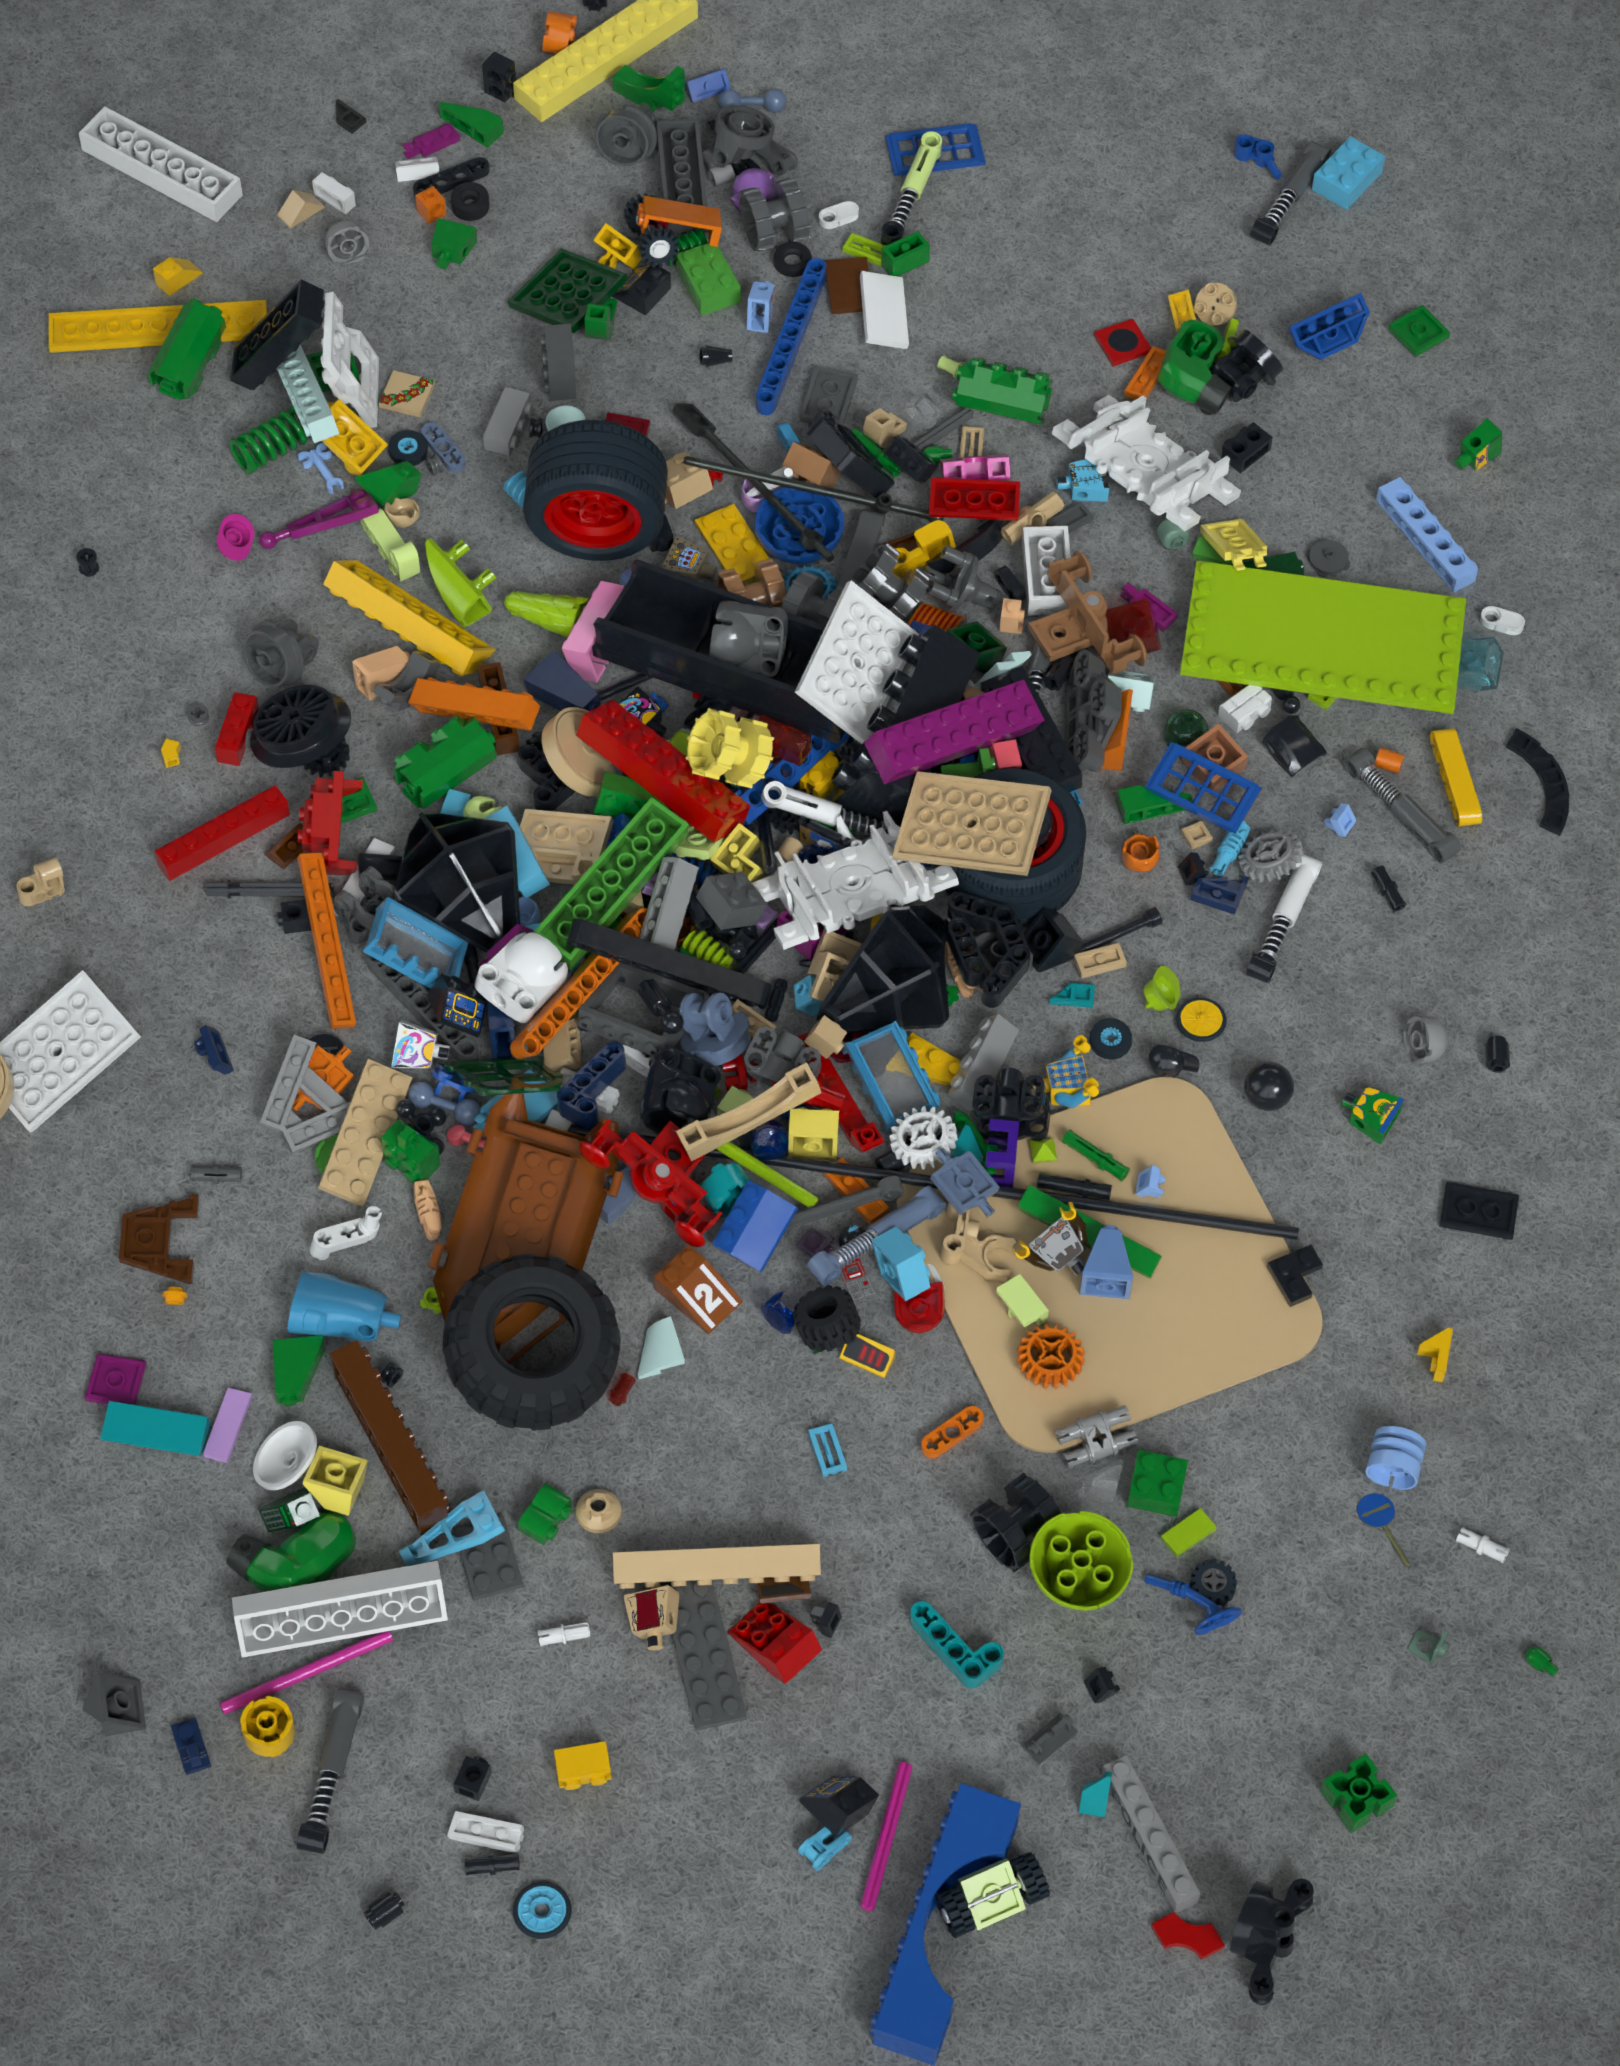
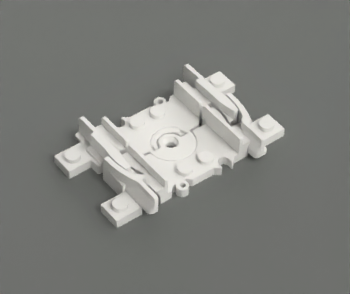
M1107 395L1095 402L1093 410L1098 415L1093 422L1083 428H1079L1073 422L1066 419L1053 428L1052 435L1065 443L1070 449L1085 443V459L1097 465L1096 471L1098 473L1105 474L1109 472V476L1125 487L1127 493L1131 491L1138 492L1137 500L1148 504L1150 510L1156 515H1162L1166 512L1165 518L1178 525L1183 531H1187L1198 524L1201 517L1188 507L1189 503L1193 504L1210 494L1226 506L1240 496L1241 490L1223 478L1228 474L1230 458L1226 456L1214 463L1208 459L1209 451L1206 450L1198 456L1193 451L1184 453V449L1169 439L1165 432L1155 433L1156 425L1147 423L1150 409L1148 407L1145 408L1147 399L1145 396H1141L1130 403L1129 401L1118 402L1115 398Z
M885 811L883 812L884 825L888 829L889 834H886L883 827L876 829L874 825H870L871 839L866 840L865 844L862 845L860 840H854L850 844L851 847H846L825 856L817 855L818 862L815 864H810L807 860H804L802 864L796 853L792 854V861L785 863L779 852H774L777 865L776 872H773L774 875L752 882V884L766 902L780 898L789 915H792V922L774 928V934L783 950L809 941V939H819L816 924L818 922L822 923L827 933L838 930L841 925H844L845 929H853L855 927V920L862 921L885 913L890 905L903 907L905 904L916 901L919 898L921 901L931 900L935 896L934 893L958 885V877L951 866L942 865L926 871L925 867L919 862L895 860L892 854L900 827L894 823L889 813Z

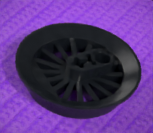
M298 685L287 688L269 698L257 711L250 737L251 750L260 762L271 767L292 768L311 763L328 754L343 740L351 724L350 709L341 697L330 693L320 686Z

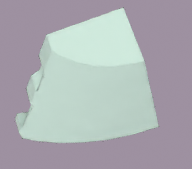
M671 1316L654 1323L647 1329L638 1370V1379L661 1374L663 1369L685 1364Z

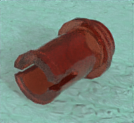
M622 1373L614 1389L609 1391L608 1400L615 1406L625 1404L627 1401L626 1396L636 1382L635 1378L627 1373Z

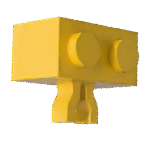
M607 223L604 224L593 240L607 250V254L598 261V263L603 265L610 261L609 267L616 269L617 262L621 260L634 269L642 259L638 246Z

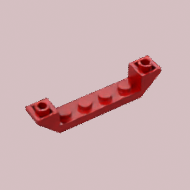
M809 1032L798 1036V1038L804 1042ZM820 1054L821 1071L816 1080L821 1082L824 1087L846 1095L839 1112V1125L851 1146L863 1153L883 1144L884 1140L873 1122L867 1123L829 1057L826 1059Z

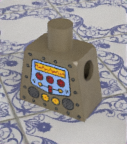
M676 536L661 567L700 581L702 576L714 579L717 573V567L708 564V551L678 536Z

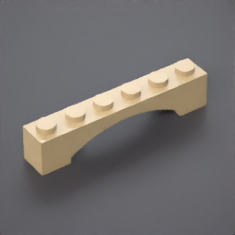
M807 1062L785 1073L786 1076L749 1102L716 1117L703 1121L696 1120L677 1130L676 1133L691 1162L821 1094L819 1084Z

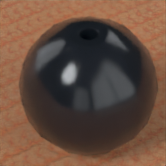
M1263 1062L1251 1068L1245 1077L1244 1092L1248 1101L1257 1109L1274 1111L1287 1105L1293 1096L1294 1080L1290 1072L1281 1064Z

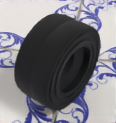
M465 182L455 187L451 194L452 212L456 217L464 221H475L483 218L490 208L489 194L486 188L475 182ZM468 199H473L476 201L474 204L465 203V201Z

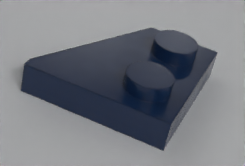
M1209 877L1198 878L1190 900L1235 915L1247 887L1249 877H1241L1240 881H1228V877H1218L1216 879Z

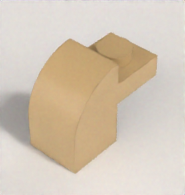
M879 408L866 416L863 434L881 448H887L893 438L906 430L907 423L892 412L887 413Z

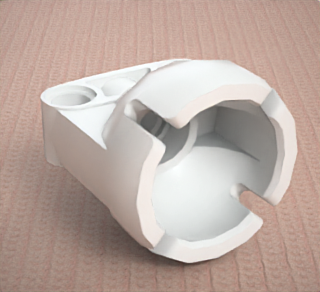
M525 932L516 935L487 964H483L479 968L475 980V988L484 998L506 1015L520 1023H528L532 1020L534 1014L564 985L568 977V967L566 962H559L562 954L548 939L537 933L531 932L526 934Z

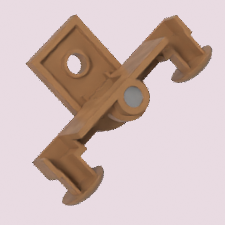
M1074 551L1073 557L1050 563L1047 575L1068 608L1030 622L1028 625L1029 631L1049 662L1093 645L1112 675L1126 670L1127 664L1135 661L1139 666H1143L1147 660V651L1143 641L1135 634H1129L1128 639L1121 643H1118L1116 639L1110 640L1107 633V619L1105 617L1107 603L1103 595L1097 591H1088L1082 595L1075 584L1076 578H1080L1084 583H1088L1092 577L1091 565L1086 555L1080 551ZM1056 632H1061V633H1063L1065 636L1062 637V638H1059V637H1056V636L1054 635V633H1056Z

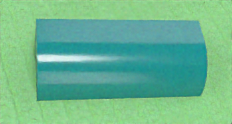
M109 1401L100 1440L202 1456L207 1443L211 1422L205 1416Z

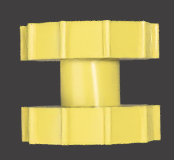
M708 708L705 714L699 719H695L696 723L692 728L690 736L687 737L689 741L686 760H689L690 766L693 769L692 774L717 780L723 774L726 778V783L752 788L753 784L761 778H765L764 774L770 760H773L771 756L774 737L771 736L767 728L768 723L743 717L740 718L739 722H736L734 719L735 714Z

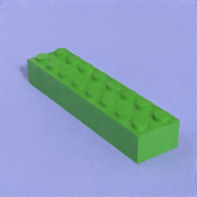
M651 797L533 933L545 937L555 945L562 954L559 962H566L568 970L571 971L587 953V951L566 943L573 919H583L609 928L660 869L663 857H670L686 839L689 824Z

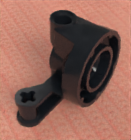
M1301 1878L1293 1881L1284 1901L1274 1898L1272 1886L1257 1881L1251 1888L1240 1912L1231 1940L1230 1951L1257 1964L1250 1979L1249 1994L1252 2001L1258 2005H1266L1273 1999L1274 1983L1271 1970L1277 1957L1284 1958L1292 1953L1294 1947L1292 1932L1294 1931L1295 1917L1309 1909L1313 1904V1885L1306 1879ZM1301 1892L1306 1893V1894H1303L1302 1897H1298V1896H1297V1895H1300ZM1281 1938L1286 1939L1288 1943L1281 1945ZM1261 1986L1266 1987V1989L1263 1988L1261 1992L1257 1991V1989H1260Z

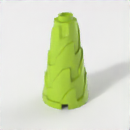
M517 590L505 597L504 606L512 615L526 619L548 631L568 638L572 632L573 625L577 623L583 608L587 606L590 598L546 593L535 594Z

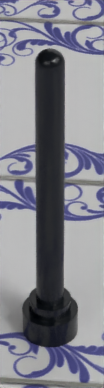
M1156 907L1148 909L1142 915V918L1084 943L1077 953L1096 949L1145 926H1152V928L1159 926L1163 923L1162 917Z

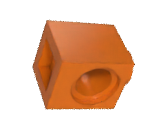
M434 186L415 195L417 212L428 224L446 216L445 198Z

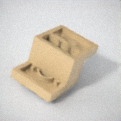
M825 929L823 930L807 973L816 977L809 994L810 998L820 1002L824 1001L862 943L835 932L827 933Z

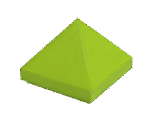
M1054 1138L1029 1141L1033 1163L1057 1161Z

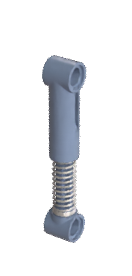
M926 1186L912 1200L868 1226L866 1232L852 1239V1241L831 1253L821 1251L814 1255L808 1262L807 1268L823 1286L829 1285L841 1274L842 1267L844 1268L845 1265L852 1263L855 1259L862 1257V1254L865 1255L869 1250L873 1249L872 1239L896 1226L905 1233L926 1219L933 1220L945 1210L947 1203L931 1186Z

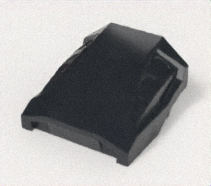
M1290 715L1272 727L1263 738V744L1269 750L1274 760L1291 777L1295 776L1299 770L1315 761L1318 757L1327 754L1325 748L1302 723L1299 715Z

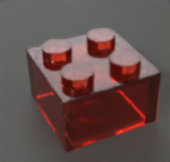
M1148 598L1106 610L1105 617L1107 619L1110 640L1116 639L1118 643H1121L1128 639L1129 634H1135L1143 641L1147 653L1162 649L1155 613Z

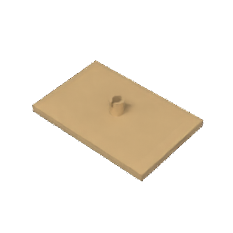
M917 771L892 856L895 860L1028 876L1052 790L1049 786Z

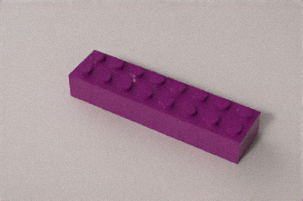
M1021 680L876 731L864 744L883 783L887 784L915 774L917 771L921 772L979 751V749L990 747L993 743L1004 742L1032 732L1045 720L1025 680Z

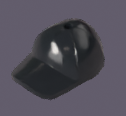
M1157 1045L1149 1053L1151 1069L1161 1076L1175 1077L1182 1070L1190 1072L1199 1071V1059L1176 1048Z

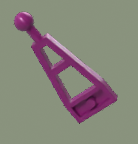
M358 489L351 492L348 496L287 524V528L276 533L270 531L262 533L259 542L263 548L272 549L278 541L288 537L296 539L355 522L379 513V510L370 494L364 489ZM347 507H350V509L352 510L350 512L329 517Z

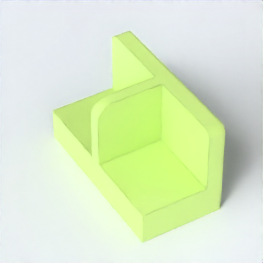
M1021 1274L997 1287L996 1292L1009 1308L1008 1316L1010 1318L1016 1317L1023 1327L1033 1322H1036L1040 1327L1048 1322L1049 1310Z

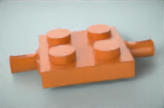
M319 1045L315 1048L308 1067L339 1095L355 1078L343 1064L346 1057L352 1053L349 1048L344 1045L336 1055L327 1053ZM299 1089L292 1110L297 1112L307 1102L314 1105L322 1113L324 1112Z

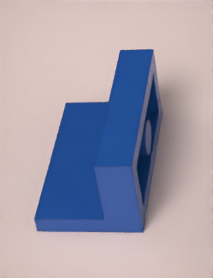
M717 69L685 80V86L691 102H696L731 89L725 69Z

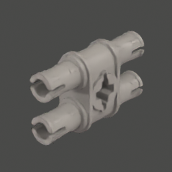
M1126 1405L1108 1412L1099 1410L1097 1414L1082 1419L1077 1418L1074 1424L1055 1429V1436H1059L1056 1438L1059 1445L1077 1438L1083 1440L1082 1448L1062 1454L1063 1460L1066 1459L1064 1464L1067 1469L1085 1462L1093 1464L1096 1460L1110 1455L1116 1456L1118 1450L1138 1444V1438H1134L1137 1436L1134 1429L1115 1436L1111 1435L1110 1432L1111 1426L1131 1420L1130 1414H1126L1129 1412ZM1095 1432L1101 1433V1436L1097 1438L1098 1442L1092 1440V1437L1096 1436Z

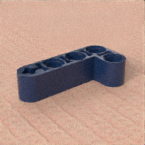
M611 1042L606 1044L557 1092L558 1109L563 1118L584 1129H592L599 1123L598 1106L595 1099L626 1069L625 1050L621 1043Z

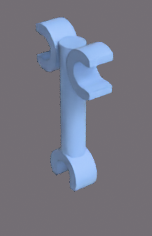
M320 443L316 450L300 452L298 454L299 461L308 459L303 462L304 469L310 468L314 462L327 481V491L330 494L334 493L333 485H338L341 489H344L342 479L334 477L323 461L332 457L331 451L321 452L327 449L324 443Z

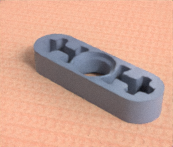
M430 422L425 424L421 430L422 435L425 437L429 448L434 454L436 453L447 470L453 473L464 470L466 466L465 456L437 423ZM429 431H431L432 433H435V434H436V438H437L436 440H435V437H434L431 433L428 434ZM441 445L450 447L447 451L438 450V447ZM452 455V458H453L456 462L459 461V464H456L455 462L452 463V460H451V457H450V456Z

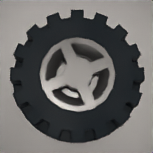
M1212 1559L1209 1563L1208 1560H1205L1202 1565L1199 1563L1196 1569L1193 1570L1190 1587L1213 1601L1216 1605H1223L1224 1607L1228 1601L1233 1599L1237 1586L1236 1574L1234 1571H1231L1232 1567L1229 1564L1224 1566V1561L1216 1563V1559Z

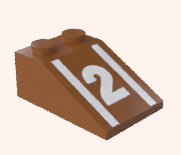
M687 1245L654 1276V1289L708 1335L743 1302L713 1266L690 1245Z

